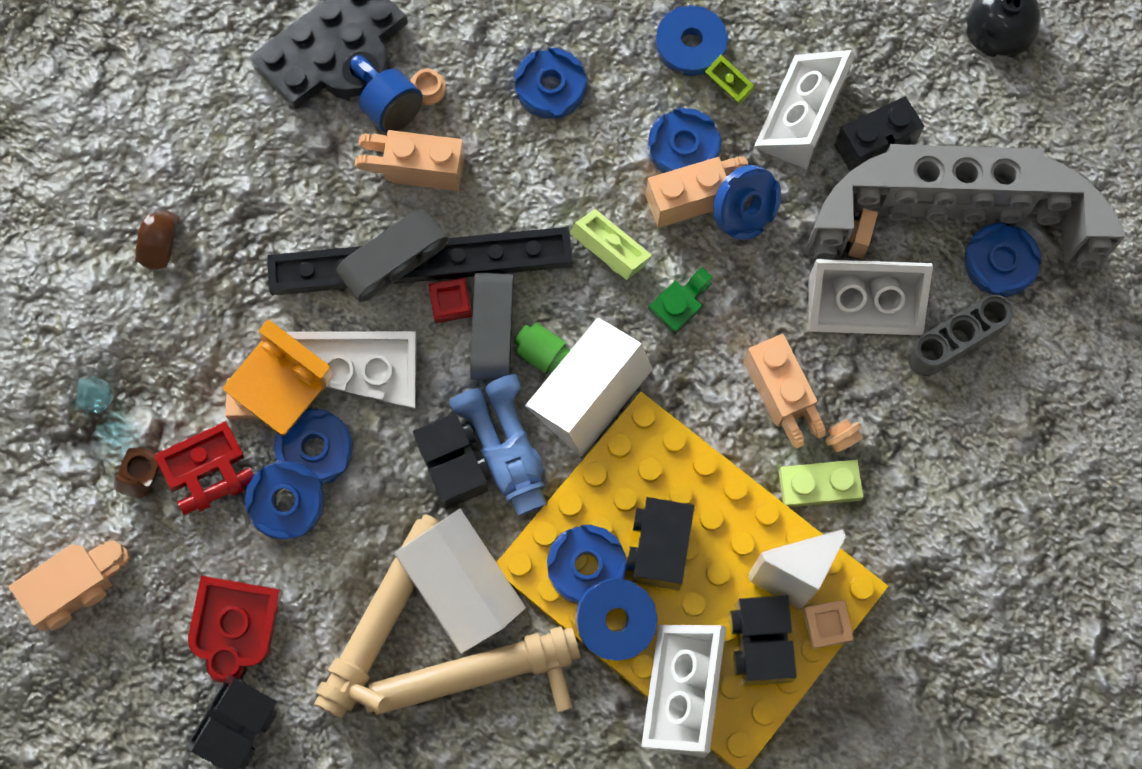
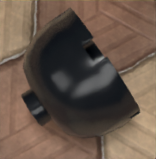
M974 0L966 16L967 36L974 47L987 56L996 57L999 54L1009 55L1007 58L1016 57L1029 48L1038 34L1041 21L1039 4L1037 0Z

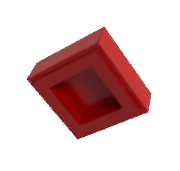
M466 278L428 284L435 323L472 317Z

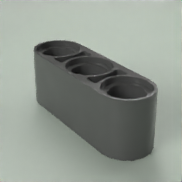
M421 208L412 212L347 256L337 266L336 272L359 302H365L440 252L448 243L449 238L426 208Z
M475 273L470 363L471 380H496L510 375L513 274Z
M1001 295L987 296L926 332L917 340L908 355L910 368L921 376H931L994 339L1004 330L1013 317L1011 303ZM984 311L994 313L998 317L999 323L989 321L985 317ZM953 330L963 331L967 335L968 341L962 342L954 337ZM928 348L936 354L937 360L930 361L922 355L921 349Z

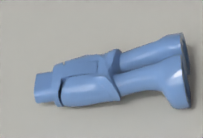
M511 374L492 381L485 388L488 399L507 437V440L502 444L491 421L481 389L477 388L462 392L453 397L449 404L457 416L467 419L473 426L483 447L480 452L487 463L496 486L502 495L506 496L507 503H513L519 517L541 509L547 503L541 491L545 488L542 482L544 468L541 457L535 448H532L527 432L522 428L515 407V399L521 390L520 381L516 374Z

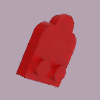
M201 575L188 634V645L194 655L206 659V670L212 679L224 683L228 675L239 679L245 672L246 666L259 665L267 658L271 648L282 590Z

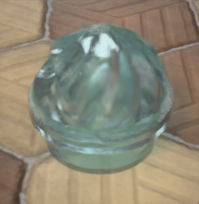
M90 375V379L79 378L75 409L86 410V414L104 411L113 400V393L108 382L93 375Z

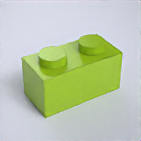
M722 55L705 71L739 105L756 89L754 84Z

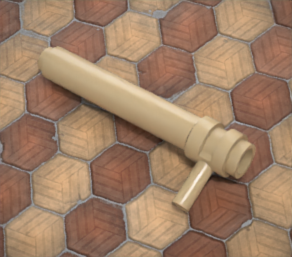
M424 514L421 520L417 519L402 547L440 521ZM396 557L340 658H335L328 669V672L331 673L326 683L321 682L316 691V694L319 696L314 704L340 719H343L347 711H352L356 702L380 713H385L390 706V699L366 688L365 685L370 678L368 672L415 588V585Z
M562 626L550 629V634L539 636L538 633L524 636V641L369 683L368 689L390 699V706L386 711L390 712L532 672L534 675L547 672L557 712L573 708L562 668L572 665L571 661L581 657L573 628L563 630ZM365 706L367 713H371V712H374V711H375V710H373V709H371V708ZM375 711L376 715L382 714L378 711Z

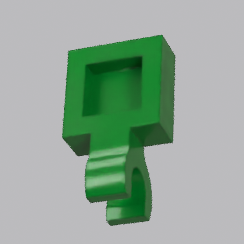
M701 267L684 287L674 280L648 305V310L676 335L701 311L702 305L696 299L712 285L710 281L713 277Z

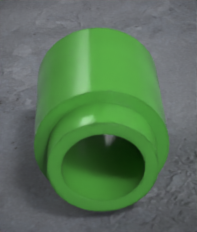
M535 323L532 327L525 325L514 341V344L518 346L516 355L545 374L552 373L571 350L567 347L568 343L539 323Z

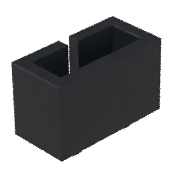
M904 96L841 126L834 146L849 171L865 161L886 153L890 144L916 145L924 129V124L907 97Z
M454 413L412 431L445 510L488 492L486 480L492 478L484 457L476 458L470 445L476 443V439L468 421L461 424L457 414Z
M647 497L644 508H636L633 531L640 532L638 547L630 546L626 570L634 571L632 582L680 590L683 582L695 505Z
M788 595L739 599L735 604V610H730L729 612L731 635H738L739 651L733 652L735 676H742L743 686L793 682L797 675L793 640L788 641L787 635L792 633Z
M228 675L186 748L221 769H245L255 753L256 748L252 745L256 734H259L260 731L265 733L276 717L277 711L274 710L277 701L239 679Z

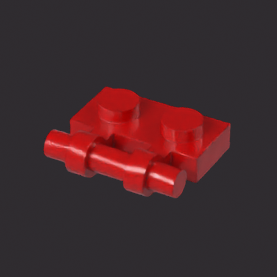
M226 421L154 454V458L171 492L173 493L187 486L191 494L177 501L183 516L197 509L199 512H202L211 507V502L228 494H231L233 497L243 492V487L247 486L254 476L250 467L235 474L231 464L244 459V455ZM220 471L223 480L202 489L198 480Z

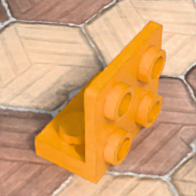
M268 319L258 330L262 341L226 382L223 390L281 436H285L331 381L333 375L331 366Z

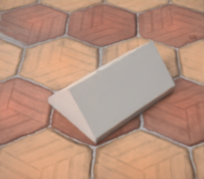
M852 50L794 56L754 145L758 150L807 170L848 76L855 56Z
M816 259L808 278L809 331L923 335L933 271L932 263Z
M597 318L525 406L575 453L583 457L653 368L642 343L602 319Z
M461 509L456 510L393 553L460 654L502 630L526 608Z
M843 529L762 552L748 574L750 583L774 596L788 595L789 604L801 610L819 590L845 539Z
M659 625L641 747L698 757H706L710 753L726 627L721 625Z

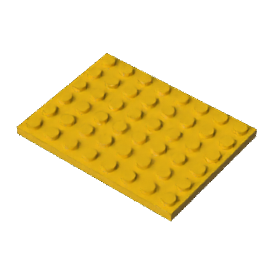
M640 392L547 501V505L541 508L496 563L515 590L555 623L562 626L563 629L572 627L576 640L586 647L579 636L575 622L578 604L568 602L559 595L548 578L547 558L551 545L561 533L568 529L571 530L574 527H580V525L591 524L608 530L618 538L625 552L627 563L630 546L638 547L640 532L633 531L636 508H644L647 497L695 505L683 582L680 590L637 584L646 590L654 602L658 618L655 635L647 648L633 658L620 661L603 659L595 653L593 654L648 699L659 625H721L726 627L710 750L732 769H747L843 646V644L811 649L803 609L809 606L845 600L853 633L888 588V585L840 548L819 590L800 610L789 604L792 633L787 635L788 641L793 640L797 678L791 683L743 686L742 676H735L733 652L739 651L738 635H731L729 612L730 610H735V604L741 598L774 596L750 583L748 577L750 570L764 551L823 534L647 395ZM582 555L576 560L575 567L582 575H592L598 569V562L591 555ZM626 570L624 580L632 581L634 571ZM622 608L610 610L606 615V625L613 631L623 628L627 621L625 611Z

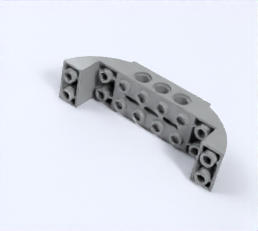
M890 144L886 153L873 157L854 168L833 188L822 205L805 247L804 255H814L816 259L830 260L841 256L854 229V218L859 219L863 208L878 212L877 216H888L891 220L926 217L928 221L938 222L948 218H963L965 222L977 223L985 219H999L1002 223L1007 224L1031 220L1037 221L1042 225H1053L1062 221L1064 263H1077V266L1081 268H1093L1102 264L1125 238V232L1116 213L1103 195L1083 176L1068 166L1044 156L1043 149Z

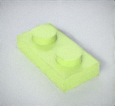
M596 209L578 220L570 231V234L581 242L585 248L592 251L608 264L614 272L620 274L626 280L645 267L652 256Z
M858 460L784 466L779 469L783 503L789 508L861 501L863 498Z

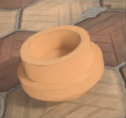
M422 69L410 80L422 92V105H433L439 102L445 95V80L441 74L432 69Z
M845 419L828 429L830 436L825 439L827 446L832 445L835 452H840L863 438L859 431L862 427L859 422L851 424L849 419Z

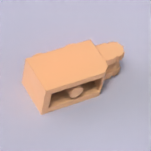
M388 130L387 135L365 133L359 138L358 144L362 148L384 152L383 157L358 155L355 160V166L362 171L383 173L386 180L396 184L459 191L464 164L462 139Z
M744 156L721 161L719 157L649 177L645 196L657 228L713 212L717 190L725 178L734 170L749 165L747 159Z
M782 333L748 348L743 363L773 423L777 427L782 425L793 447L797 449L804 445L803 434L795 421L799 417L804 416L815 438L819 439L826 436L825 426L815 408L818 401L784 334Z
M114 539L113 541L105 542L103 545L100 544L91 551H88L83 546L71 544L8 587L33 626L43 631L48 629L54 631L72 619L70 614L82 606L90 607L106 596L105 591L113 586L109 578L122 570L123 566L126 567V564H129L128 561L131 560L129 550L125 549L122 544H119Z

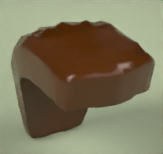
M158 211L144 218L139 228L135 249V260L147 269H163L167 267L171 257L176 228L180 219L177 214L170 211Z
M142 447L128 448L114 480L116 492L139 499L150 492L159 470L153 451Z

